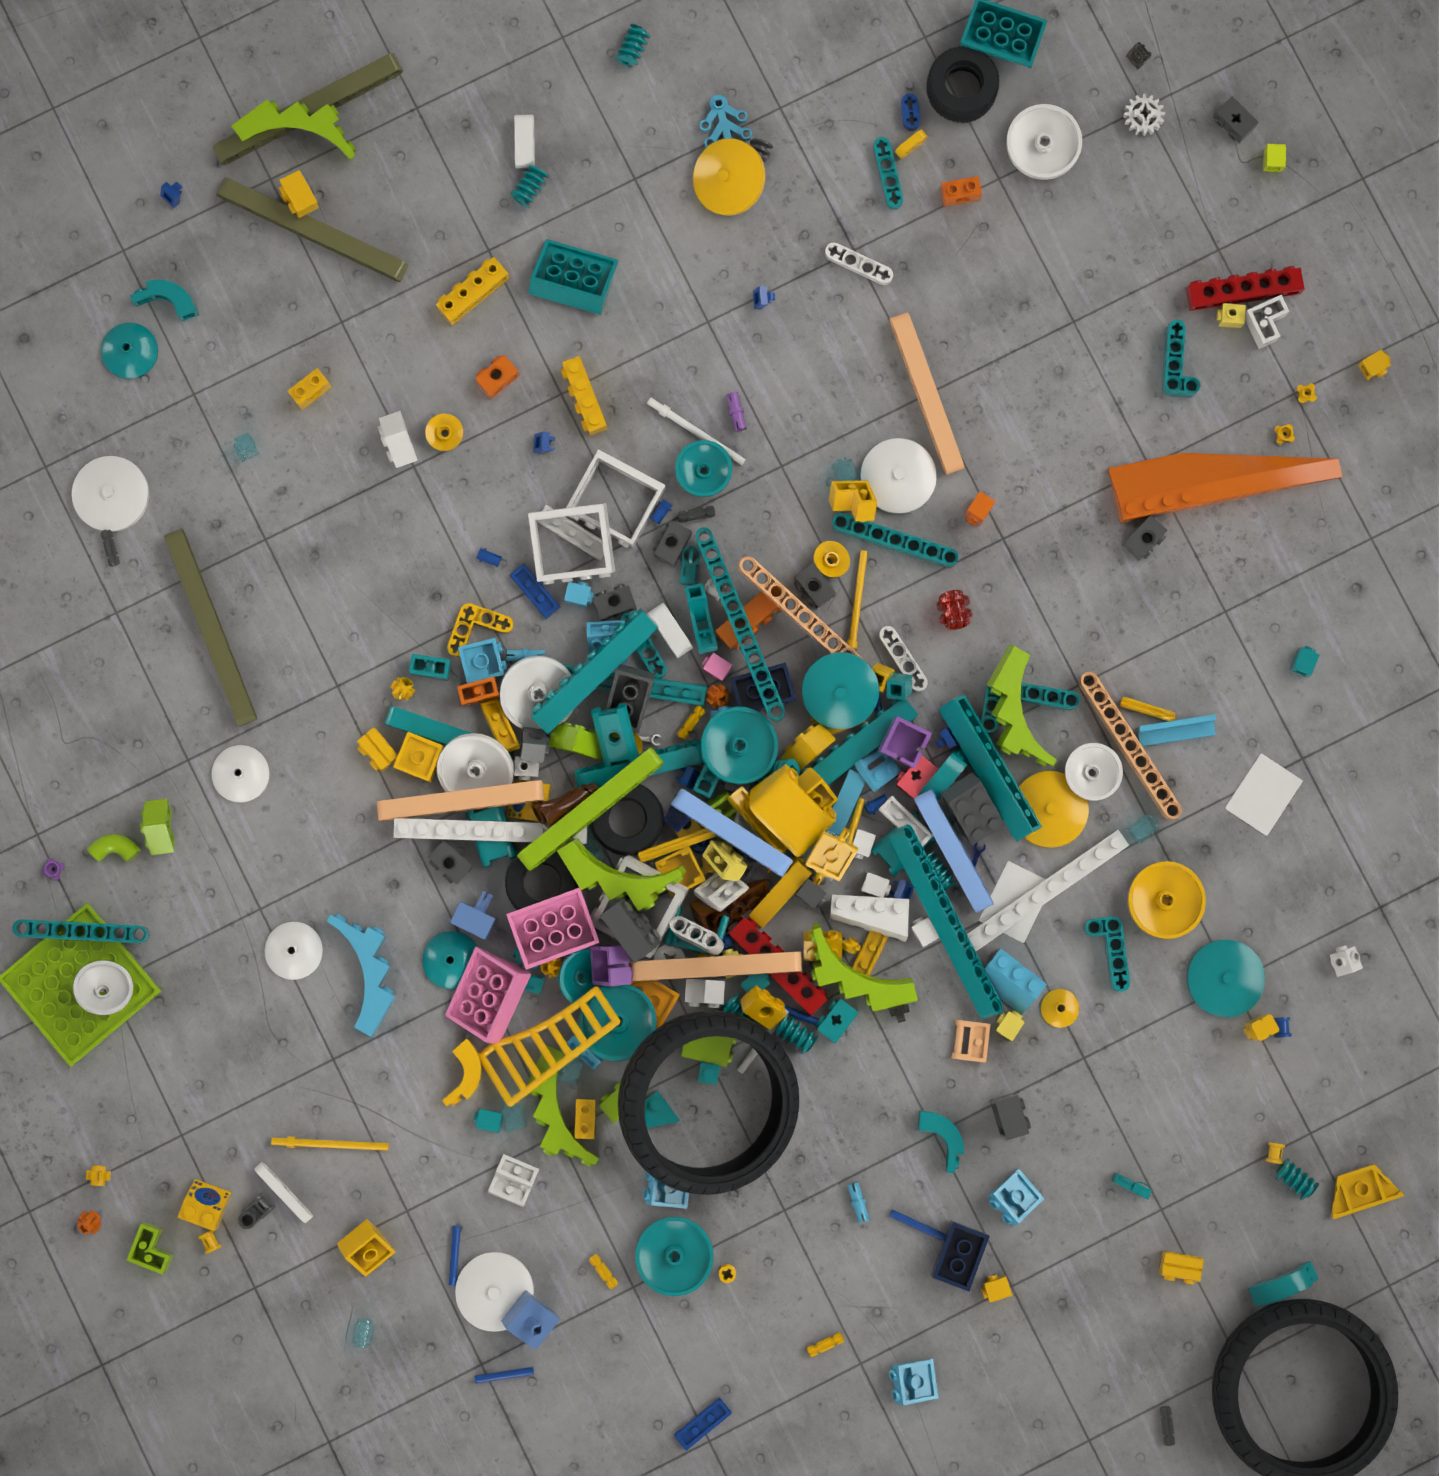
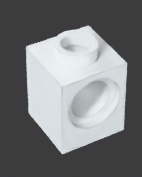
M859 829L856 830L852 844L858 847L855 858L863 860V857H869L876 835Z
M867 873L861 892L884 898V895H889L892 885H889L890 880Z
M920 917L912 922L914 926L910 928L921 947L939 938L929 918L924 919Z

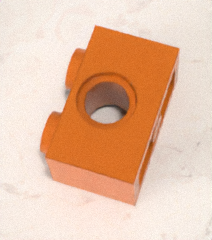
M979 176L942 182L940 193L943 207L980 201L982 190Z
M505 355L497 356L492 360L491 366L487 369H481L476 374V383L490 399H493L520 376L519 371ZM494 372L501 373V377L499 379L495 380L491 378Z
M979 491L964 515L967 518L966 521L972 526L978 525L980 527L996 501Z
M495 677L457 686L463 707L500 698Z

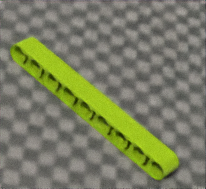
M649 748L524 848L517 857L529 871H532L664 764V761L653 748Z

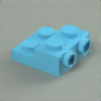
M496 638L458 647L467 684L490 677H495V679L502 678L505 675L504 672L508 671L505 660L501 661L500 654L503 653L501 642H496Z
M1017 1169L988 1195L991 1207L995 1210L999 1209L1003 1214V1221L1012 1226L1019 1224L1044 1200V1197L1020 1169Z
M646 1172L648 1188H645L643 1192V1199L646 1200V1204L687 1209L689 1193L671 1188Z
M933 1359L908 1361L891 1365L892 1370L889 1371V1377L894 1382L895 1388L892 1390V1398L898 1405L904 1406L939 1399Z

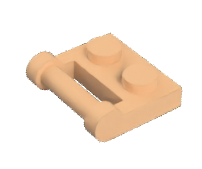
M955 1020L957 1028L954 1053L951 1054V1058L986 1063L991 1024ZM964 1027H970L967 1054H961Z

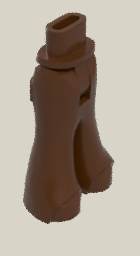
M593 782L588 785L582 784L581 787L577 786L558 798L548 801H537L531 805V808L538 821L547 828H550L566 813L577 807L599 788Z

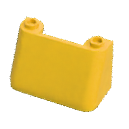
M785 764L750 790L749 805L753 814L796 857H801L816 843L822 832H826L836 822V813L831 807L824 806L820 808L798 785V773Z

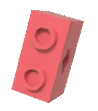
M921 755L916 768L910 767L906 773L902 771L896 778L898 781L896 787L914 800L937 772L938 768ZM911 772L914 774L916 772H919L920 774L918 777L920 778V780H912L911 778L913 777V775L911 774Z

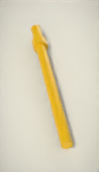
M860 550L849 640H847V644L854 651L858 647V641L856 640L868 551Z
M288 1136L287 1138L272 1137L271 1145L287 1146V1148L298 1146L389 1150V1143L296 1139L295 1136Z

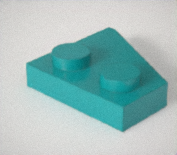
M656 1091L645 1100L647 1128L680 1121L659 1091Z

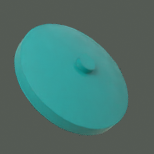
M848 652L826 654L817 659L805 674L802 684L803 702L809 714L824 726L834 729L855 727L864 722L877 705L879 698L878 679L872 667L855 654Z
M732 707L719 712L708 722L701 737V754L707 768L717 778L731 784H748L760 779L772 768L778 753V738L773 725L764 715L747 707Z
M1217 940L1200 948L1192 957L1187 970V986L1195 1003L1207 1013L1219 1017H1234L1249 1011L1259 1001L1265 986V972L1259 957L1248 946L1234 940Z
M634 986L601 987L600 990L620 1019V1024L588 1049L604 1060L613 1062L630 1060L638 1046L657 1029L656 1011L645 993ZM596 997L587 1002L601 1027L611 1021ZM581 1010L579 1028L586 1039H588L596 1032Z
M672 1216L655 1221L642 1233L636 1247V1266L642 1280L652 1290L667 1296H682L695 1291L706 1281L713 1266L714 1254L709 1236L701 1226L684 1217Z

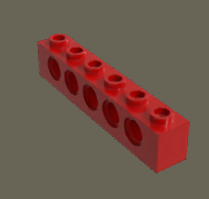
M1288 266L1280 271L1269 269L1261 274L1250 272L1246 276L1241 277L1236 274L1222 280L1220 277L1209 279V282L1193 281L1186 288L1189 310L1195 311L1221 307L1223 303L1240 304L1272 299L1279 295H1282V297L1298 295L1305 288L1301 267ZM1278 278L1284 279L1286 285L1279 284ZM1259 281L1266 282L1267 288H1262ZM1241 284H1246L1249 287V291L1242 290ZM1222 287L1229 288L1230 294H1225L1222 291ZM1203 290H1209L1212 296H1205Z
M744 917L728 933L749 955L760 954L762 946H768L771 949V953L785 952L779 945L775 947L770 942L772 938L765 931L761 933L756 928L758 924L751 917L748 920ZM749 932H754L757 935L755 943H749L746 940V935ZM801 972L769 974L811 1016L827 1000L825 997L827 993L820 986L816 988L811 983L813 979L806 972L803 974ZM790 973L797 974L798 982L796 984L788 982L787 977ZM804 987H809L812 990V995L809 998H804L801 994V990Z

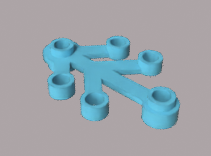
M723 95L713 96L709 103L711 111L706 119L700 122V130L705 133L709 132L711 123L717 114L719 123L712 135L705 140V148L708 147L707 142H716L721 133H723L724 139H732L730 131L741 136L744 141H749L752 138V131L749 128L743 129L727 120L725 114L727 113L735 117L739 123H745L747 121V113L729 106L728 100ZM717 101L722 102V105L716 106L715 103ZM740 114L745 115V118L739 119L738 116ZM705 123L709 125L706 129L702 127ZM749 132L750 136L744 137L743 133Z

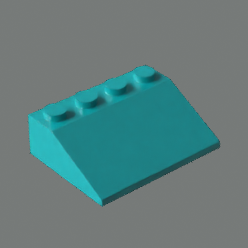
M975 0L960 45L1032 68L1048 20L989 0Z
M546 239L530 278L528 294L601 315L618 260Z

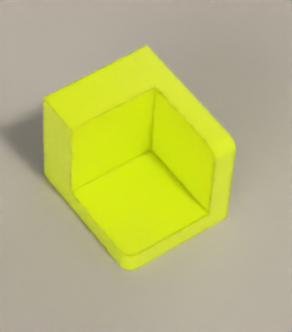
M1267 144L1264 148L1263 171L1282 172L1286 167V145Z

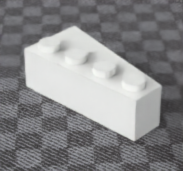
M849 895L831 896L830 919L906 942L908 938L909 899Z

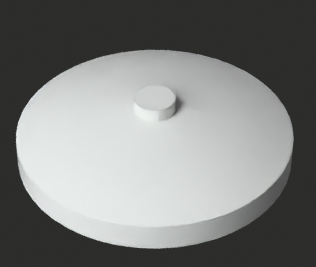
M1050 104L1034 105L1020 112L1012 121L1006 138L1007 152L1014 166L1023 174L1041 180L1054 179L1068 172L1078 160L1082 149V133L1074 117L1066 110Z
M895 438L883 441L870 450L863 461L860 480L869 481L877 500L876 508L889 514L901 515L919 509L929 500L936 485L937 474L932 457L921 445L908 439Z
M104 456L90 461L79 471L72 487V502L79 517L92 528L99 531L111 530L112 532H118L131 527L143 516L149 502V486L144 474L135 464L121 457Z
M546 656L527 657L512 665L504 675L500 685V702L508 719L521 729L523 727L542 729L531 718V710L537 703L541 704L546 699L545 696L552 689L555 691L560 686L559 682L564 677L571 675L569 670L559 661ZM573 710L558 725H561L563 722H565L569 718Z
M470 733L452 739L444 747L438 758L437 775L445 792L506 785L513 782L514 765L508 751L497 740L483 734Z
M488 1252L472 1259L461 1271L456 1283V1302L464 1318L473 1326L485 1331H503L507 1329L501 1320L525 1290L534 1296V1285L528 1269L516 1257L503 1252Z

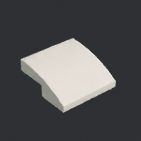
M716 872L694 890V895L710 907L721 912L745 893L749 887L741 880L722 879Z
M503 1154L488 1193L524 1207L539 1169Z

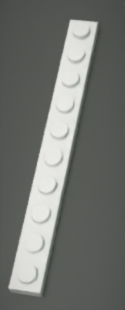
M394 818L393 838L533 842L549 828L541 823ZM587 827L566 844L576 838L582 844H587Z
M1116 830L967 933L975 951L988 944L1128 847L1129 844L1120 831Z

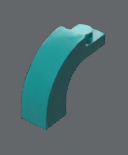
M160 279L146 281V290L138 289L134 294L130 295L132 303L136 307L158 299L171 302L181 321L199 316L197 307L189 294L182 287L171 281Z
M699 583L684 587L699 654L717 651L718 647L704 585Z
M959 747L955 748L917 796L932 789L937 799H940V793L950 787L969 763L966 755Z
M919 1111L918 1130L937 1133L944 1139L947 1146L946 1172L955 1173V1169H959L960 1161L956 1154H964V1143L960 1132L944 1116L934 1112Z
M1308 1261L1283 1275L1259 1281L1249 1287L1248 1290L1257 1307L1282 1300L1311 1287L1313 1282L1318 1280V1276L1312 1262Z

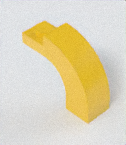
M469 1038L452 1051L462 1063L464 1076L461 1084L442 1100L446 1106L450 1104L455 1106L462 1100L461 1095L468 1100L480 1084L482 1064L479 1052Z

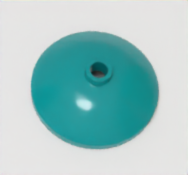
M123 323L112 328L104 337L101 345V357L107 369L114 375L124 379H135L147 374L155 365L158 357V344L154 335L146 327L137 323ZM130 345L129 350L125 351L124 347Z
M709 440L695 441L688 444L679 453L675 464L676 477L679 484L688 493L698 497H710L718 494L728 485L732 476V461L728 452L716 442ZM702 468H706L707 473L702 474L700 470Z
M455 931L443 932L431 939L424 950L422 959L424 971L430 981L444 989H457L475 947H477L475 942L467 935ZM449 956H452L454 959L452 964L447 962Z
M584 948L570 953L562 962L558 982L563 996L570 1003L578 1000L595 986L599 988L604 987L602 985H593L590 949ZM578 974L581 976L580 980L577 979Z

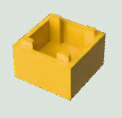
M407 732L393 768L431 783L437 770L438 758L444 746Z
M689 846L654 863L660 873L669 872L683 865L686 873L682 875L683 880L678 883L689 889L706 881ZM668 890L671 898H673L675 893Z

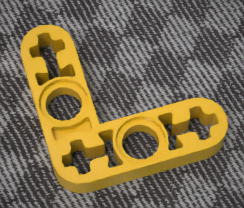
M464 604L460 609L447 647L448 652L453 657H460L459 651L453 653L454 650L451 648L452 645L456 646L458 641L454 637L465 639L464 643L460 641L459 647L467 645L474 624L507 634L514 628L513 620L506 615L474 604ZM469 607L472 608V612H474V614L469 615L468 621H472L470 625L465 621H460L461 618L465 620L466 613L464 612V610H468ZM486 613L492 615V621L488 624L482 622V616ZM496 616L499 617L498 621L500 622L508 620L510 627H506L504 630L502 625L497 623L496 627H493L496 622ZM465 625L468 627L466 635L458 634L457 629L459 626Z

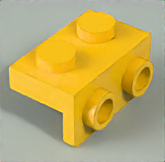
M813 930L803 932V961H816L814 950L817 949L816 942L812 943L810 931ZM835 930L822 931L830 948L842 960V932Z

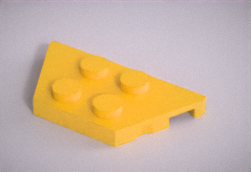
M1371 1164L1336 1176L1331 1218L1334 1220L1404 1197V1194L1375 1164Z

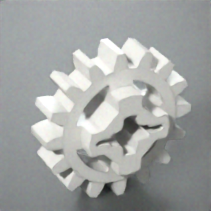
M1143 94L1142 98L1136 95L1135 101L1130 99L1129 105H1126L1124 109L1126 112L1123 118H1128L1125 121V125L1130 124L1129 130L1135 129L1136 135L1142 132V135L1145 136L1147 131L1152 135L1154 129L1158 131L1160 125L1164 122L1162 118L1165 116V112H1161L1164 106H1158L1159 99L1153 101V95L1149 98H1146V94ZM1140 104L1139 109L1133 110L1134 107ZM1154 119H1156V121L1153 124L1148 125L1150 121H1154Z

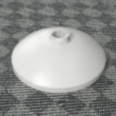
M1088 743L1078 747L1070 754L1065 765V778L1068 786L1076 795L1086 800L1097 801L1109 797L1118 789L1123 777L1122 763L1118 755L1108 746L1099 743ZM1089 770H1093L1095 772V775L1093 777L1089 775Z
M236 745L225 749L218 755L212 767V781L215 789L222 797L232 802L244 803L254 800L263 793L269 782L270 770L265 757L258 750L250 746ZM238 769L242 772L240 776L235 775Z
M287 922L276 927L268 936L265 944V959L270 969L278 976L290 980L302 979L312 974L319 966L323 955L322 942L317 932L307 924L300 922ZM290 947L295 948L293 954H290L288 951Z
M95 961L84 966L78 972L74 980L73 992L78 1004L88 1012L97 1015H109L120 1011L129 1003L133 993V981L127 970L119 964L111 961Z

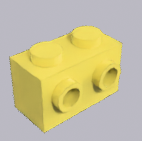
M711 840L702 855L722 879L739 881L748 867L743 861V857L736 853L733 846L726 841Z

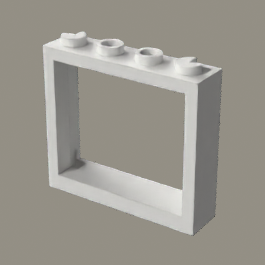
M598 449L566 508L577 506L600 462L652 489L656 493L631 539L610 528L611 538L614 537L619 540L618 543L626 548L629 546L633 548L666 487L663 483ZM585 514L568 516L575 521H578V519L584 521V525L592 530L597 528L601 531L600 522Z
M606 503L528 513L537 582L543 581V585L553 584L554 580L562 579V582L573 581V577L587 580L592 579V575L598 574L599 578L610 577V573L615 572ZM599 512L606 567L544 575L537 520Z
M630 855L624 859L621 858L616 866L618 871L624 873L627 867L642 875L660 874L659 871ZM671 882L666 885L668 890L675 893V896L656 930L660 935L661 941L689 888L680 883L673 885ZM603 892L599 898L601 902L599 908L595 907L590 917L595 928L617 940L606 923L600 920V915L605 911L610 901L605 892ZM659 945L653 951L648 953L646 957L651 958L657 951Z

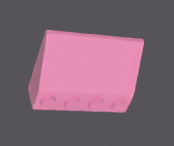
M580 888L506 914L526 970L600 943Z
M475 947L445 1016L486 1043H498L504 1036L531 974L512 962L484 949Z

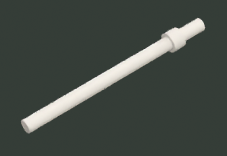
M653 398L648 400L647 404L659 411L658 414L670 418L702 440L716 442L728 452L732 460L741 466L744 464L745 458L671 411L669 406L662 405Z

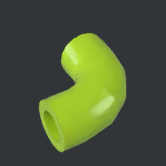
M119 834L103 835L87 847L88 852L99 862L108 854L117 853L128 863L141 852V849L135 842Z

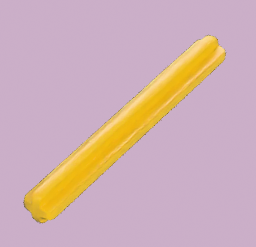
M704 828L638 852V857L643 863L716 837L717 835Z

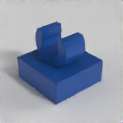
M165 182L161 186L160 196L175 208L180 203V194L182 193L180 189L183 186L178 182H175L172 186Z
M759 286L753 290L754 309H762L768 303H772L771 301L775 300V293H767V286Z
M544 431L534 434L533 453L541 454L554 451L555 448L549 446V441H555V438L550 436L549 432Z
M949 727L940 732L942 738L936 741L939 748L945 745L952 748L959 744Z
M689 766L687 768H680L684 775L682 778L676 776V780L686 788L693 790L700 772Z
M900 879V882L893 881L898 887L896 891L890 890L889 893L894 895V898L910 900L914 890L913 884Z

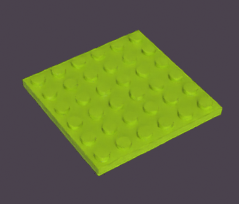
M86 903L65 921L106 924L89 903ZM61 925L58 929L59 935L62 936L66 932L64 925ZM83 926L79 927L77 931L80 937L85 934ZM102 927L97 930V935L101 938L105 934V930ZM44 938L0 975L1 984L70 1067L78 1063L162 992L122 942ZM95 961H111L125 968L133 981V993L129 1003L120 1011L109 1015L93 1014L82 1008L75 999L73 985L76 975L84 966Z

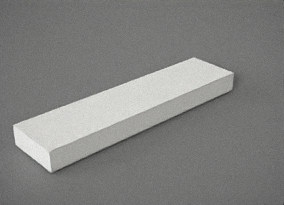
M545 505L542 511L554 509H552L548 505ZM567 517L537 520L539 524L598 561L602 560L604 556L602 539Z

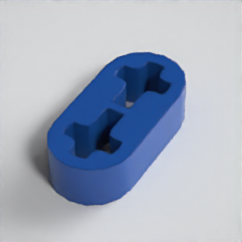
M906 94L901 101L903 126L909 131H914L920 125L918 98L914 94ZM908 99H911V102H914L912 104V110H909L908 104H905L907 103ZM910 115H912L913 120L916 121L914 122V125H911L910 122H907L909 121Z

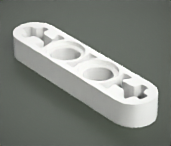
M830 243L825 249V256L829 261L880 285H888L893 279V271L889 267L838 243ZM833 248H836V252L842 255V251L845 252L842 261L839 260L840 255L834 254L831 256L829 249L833 250ZM848 255H852L855 257L856 262L849 265L846 263L845 258ZM865 263H869L872 265L873 270L869 273L864 272L862 266ZM876 267L879 268V269H878V272L881 273V274H884V272H887V273H888L887 276H888L889 278H885V280H882V279H881L882 276H881L880 274H878V273L876 274V277L873 276L874 273H875Z
M891 626L883 627L879 633L880 641L902 674L913 675L918 671L917 679H922L924 682L922 683V688L919 686L915 687L916 681L912 677V690L915 692L923 691L928 684L927 678L896 630ZM884 631L892 632L891 639L893 642L897 639L898 642L889 647L887 644L891 642L888 638H883ZM895 646H900L903 648V654L901 656H895L893 654V648ZM911 662L914 666L913 671L905 672L903 664Z
M261 1161L254 1168L256 1173L300 1220L307 1223L313 1217L306 1206L265 1163Z

